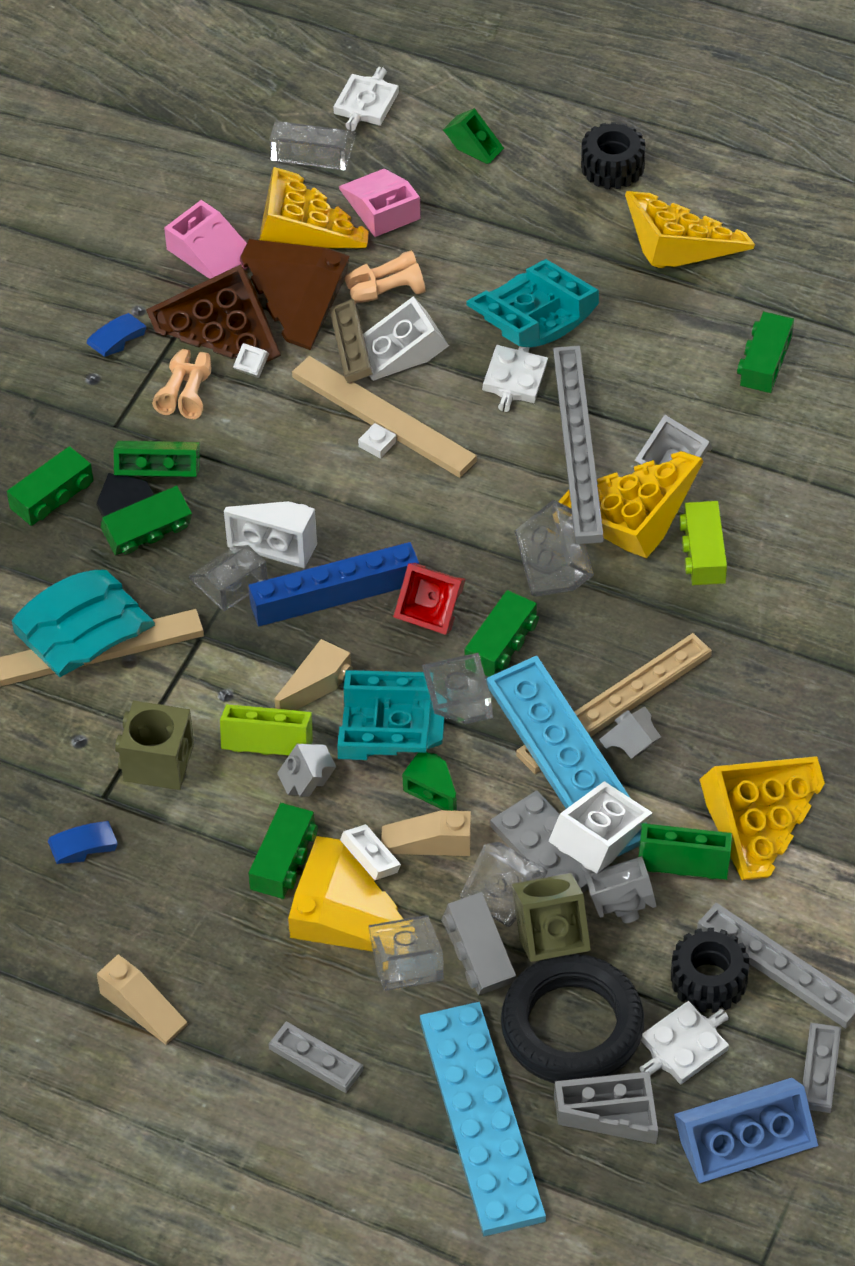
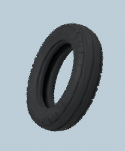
M571 954L540 960L525 969L515 979L503 1002L501 1026L505 1042L519 1064L536 1077L555 1084V1081L611 1076L622 1069L635 1054L640 1044L644 1030V1011L641 999L634 985L618 968L593 956ZM558 988H586L601 995L611 1005L617 1022L612 1034L601 1045L583 1052L559 1051L543 1043L533 1032L529 1023V1015L534 1004L543 995Z

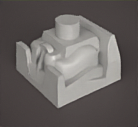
M664 415L634 461L643 464L654 460L656 465H660L672 460L671 454L679 451L703 459L707 451L712 450V445L710 441Z
M642 856L604 868L598 874L592 872L585 875L590 895L600 918L604 917V914L615 912L617 917L621 916L623 923H631L639 919L638 910L644 909L645 904L652 908L657 907Z

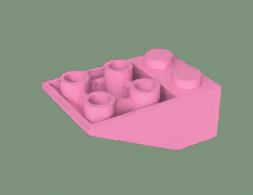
M386 169L339 186L340 191L374 237L420 219L419 195L407 180Z
M202 200L164 227L167 250L209 279L241 264L240 256L247 243L219 211Z

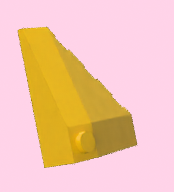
M273 167L259 240L324 248L367 247L368 230L363 226L355 228L350 222L351 217L341 208H330L329 204L326 203L328 198L316 188L307 189L303 184L304 178L299 174Z
M626 191L625 197L643 254L654 267H676L754 249L755 244L746 232L736 229L734 233L730 229L722 227L723 223L707 216L700 219L698 216L691 214L690 209L676 203H671V206H669L665 202L658 200L659 196L654 194Z
M679 451L671 454L672 460L656 465L655 461L652 460L634 466L635 472L619 477L616 472L598 478L597 487L603 538L625 551L648 558L664 539L704 462L703 459ZM568 490L554 508L557 512L573 520Z
M817 756L714 766L700 778L706 806L718 831L732 833L730 857L742 881L768 878L775 869V866L772 865L778 854L782 855L794 837L790 833L796 823L801 824L812 806L809 804V801L813 794H818L825 784Z
M316 837L289 913L290 938L409 958L415 929L409 921L403 919L398 912V907L386 891H381L371 875L339 839Z

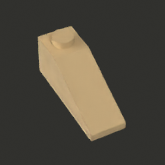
M321 639L275 697V709L298 710L335 691L345 681V671L353 669L350 652Z
M441 810L383 825L381 842L392 854L470 856L471 811Z
M119 954L97 973L100 994L165 1045L188 1025L187 1021L143 973Z

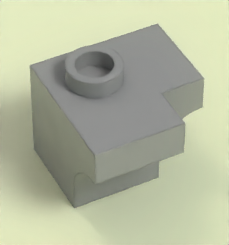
M643 707L632 714L629 710L615 719L618 725L599 740L606 749L611 746L622 748L632 759L660 739L661 735L652 724V715L646 707Z
M296 744L277 774L287 795L299 794L300 797H310L316 786H324L335 770L336 765L326 745Z

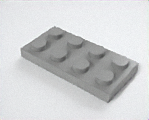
M537 790L490 820V827L539 879L571 873L583 893L589 889L585 875L593 871L585 868L580 862L561 852L556 846L548 842L560 814Z

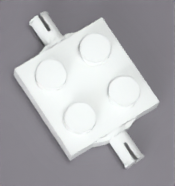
M378 67L372 77L352 74L334 105V114L349 118L345 125L348 130L354 131L359 121L380 126L399 93V85L387 83L383 80L387 73L383 67L382 69Z
M496 345L482 390L502 397L498 408L503 411L505 405L504 412L510 410L512 400L534 403L547 366V357L529 353L530 347L519 346L517 350Z
M687 1001L642 1033L641 1041L650 1050L653 1059L641 1066L640 1071L650 1072L651 1076L662 1068L670 1073L680 1085L728 1051L729 1044L716 1030L719 1025L728 1020L727 1013H724L723 1009H719L711 1017L706 1018Z

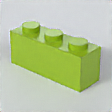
M718 501L685 503L684 514H679L680 531H685L686 535L682 536L683 553L688 552V557L685 558V573L691 574L692 585L726 584L727 562Z
M226 704L220 718L221 749L234 752H256L263 755L278 754L289 756L296 744H312V712Z

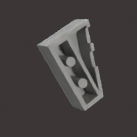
M480 892L449 903L441 921L454 945L458 959L463 963L470 988H475L479 996L512 984L516 974L483 893Z
M650 1072L555 1081L554 1100L558 1125L652 1144L657 1143L658 1126Z

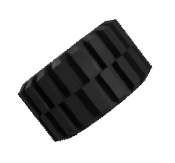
M611 122V124L602 123L600 127L594 126L591 128V131L586 132L585 138L582 139L581 168L583 175L587 176L589 182H594V185L598 187L604 186L605 189H610V187L621 189V186L628 187L631 186V182L636 183L639 177H642L645 169V139H642L643 135L640 132H636V128L627 127V124L624 123L620 125L616 124V122Z
M700 928L695 930L694 935L687 933L684 935L683 941H678L676 950H673L671 981L672 989L674 992H678L677 998L681 1002L689 1001L694 1007H699L700 1012L712 1009V1013L719 1011V1008L723 1007L727 1010L731 1008L732 1002L737 1004L741 1000V995L745 994L748 984L749 954L745 953L746 947L743 943L738 944V937L734 934L730 937L727 936V931L723 929L720 932H715L714 928H708L707 931L703 932ZM701 965H715L725 972L709 976L698 972L696 968Z

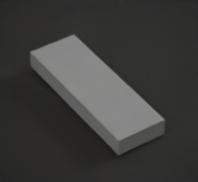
M287 1021L269 1042V1050L344 1093H347L364 1071L361 1063Z
M810 1022L802 1085L805 1088L809 1109L813 1111L831 1113L841 1027Z

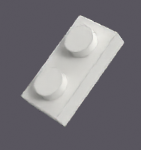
M366 824L343 831L340 841L374 880L398 873L401 864Z

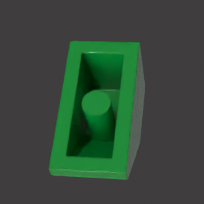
M475 108L457 115L443 129L457 150L486 164H489L504 149Z
M418 752L402 774L403 791L444 811H457L456 792L446 761L434 753Z

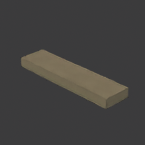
M354 299L329 308L344 377L347 383L372 375L359 312Z

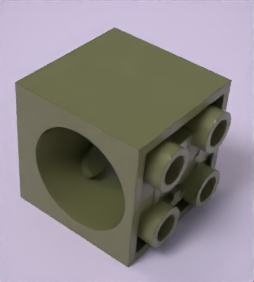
M133 700L130 712L126 711L124 714L123 734L117 736L115 751L119 752L118 769H122L123 781L181 790L194 747L190 709Z
M571 873L512 884L519 940L530 962L591 951L583 892Z

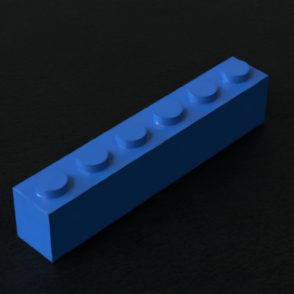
M411 542L260 581L248 585L250 606L258 627L401 589L408 563L419 564Z

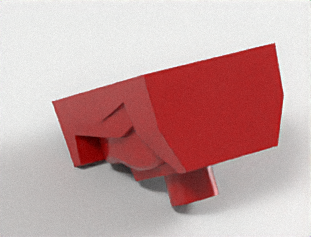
M408 563L393 617L446 635L452 630L455 619L452 615L456 606V600L463 591L466 579L430 570L417 563Z

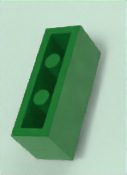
M763 311L760 321L754 322L752 329L753 339H748L744 355H746V358H741L738 364L737 374L741 375L740 386L772 393L793 337L794 318Z
M117 441L113 448L114 475L196 477L200 469V442Z
M67 447L7 490L10 509L30 526L34 525L39 520L46 518L57 507L68 502L75 494L86 489L94 481L91 463L73 448Z
M176 485L102 517L100 528L114 555L116 556L121 553L126 555L137 550L141 544L146 542L152 544L163 538L164 534L171 531L174 533L183 531L190 524L192 512Z
M507 590L465 647V666L488 677L499 673L501 670H506L512 654L515 650L519 651L522 648L525 636L529 631L532 632L538 624L537 603Z
M280 802L249 870L250 890L284 899L288 889H293L297 879V868L299 865H304L309 841L314 842L318 832V825L315 824L313 811Z
M642 823L638 857L642 856L648 872L727 880L732 833Z

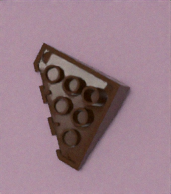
M249 239L240 256L241 264L243 267L250 268L253 274L251 281L258 294L264 293L267 298L266 308L274 322L280 321L283 326L282 336L285 341L311 350L330 311L329 308L332 307L347 275L350 256L324 247Z
M241 264L146 309L154 330L159 335L165 337L170 335L179 338L183 343L198 348L203 346L212 349L216 354L231 359L237 358L243 343L267 351L269 355L266 363L281 356L258 295L248 273Z

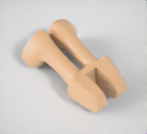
M412 250L404 252L399 257L376 268L370 269L366 263L348 273L344 278L348 289H350L351 298L354 299L355 303L377 300L378 295L404 285L410 286L415 294L426 292L423 276Z
M181 349L175 354L169 365L172 375L167 384L155 394L152 402L154 409L158 413L163 415L174 413L178 400L179 411L185 418L197 419L201 416L203 403L198 396V389L201 382L205 381L211 374V357L209 353L199 352L195 364H190V350ZM185 380L187 381V383L178 399V392L180 386L182 384V381Z

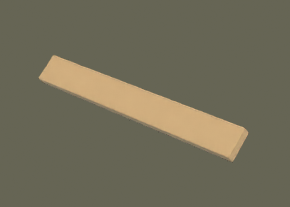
M308 356L292 371V378L370 425L376 423L396 434L397 441L459 478L477 462V455L354 382L347 383L344 376L311 356Z
M193 609L152 619L155 622V626L142 632L137 637L113 646L91 662L84 663L82 666L202 637L204 632L197 610ZM32 650L0 657V687L55 673Z
M692 633L574 711L590 737L613 723L627 710L631 711L710 658L712 650ZM525 745L516 750V756L534 774L541 771Z

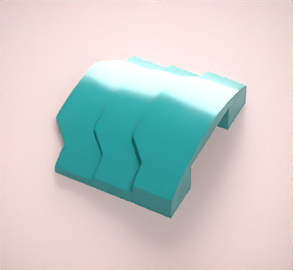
M544 259L527 268L526 273L516 275L499 288L490 292L486 290L467 300L466 305L483 315L484 320L501 329L502 336L520 347H536L561 338L582 323L599 304V290L549 260Z
M91 570L78 573L53 584L29 601L12 619L14 633L59 677L84 665V663L91 662L113 646L137 637L142 632L155 626V622L123 590L122 584L107 570Z
M346 670L342 727L339 726L337 744L338 759L367 760L372 755H397V752L426 753L427 749L443 744L445 701L432 691V672Z

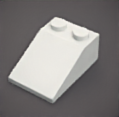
M414 296L364 333L373 373L370 375V378L373 381L426 363L449 346L428 312Z
M287 501L226 507L224 510L227 547L305 569L317 546L314 508Z
M604 781L560 813L548 842L556 846L561 852L580 862L585 868L598 874L620 854L639 832L642 823H646L651 818L652 812Z

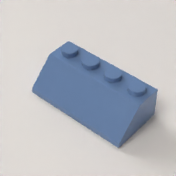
M793 1078L674 1114L682 1147L699 1183L818 1146L805 1088Z

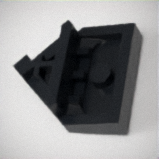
M108 473L96 505L102 517L151 497L154 493L147 481Z

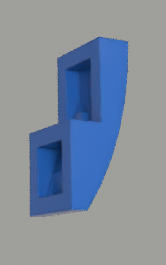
M127 313L98 329L87 339V344L106 357L123 351L126 341L145 335L146 325L130 313Z
M109 821L71 828L48 839L57 864L83 862L87 854L115 851L118 845Z

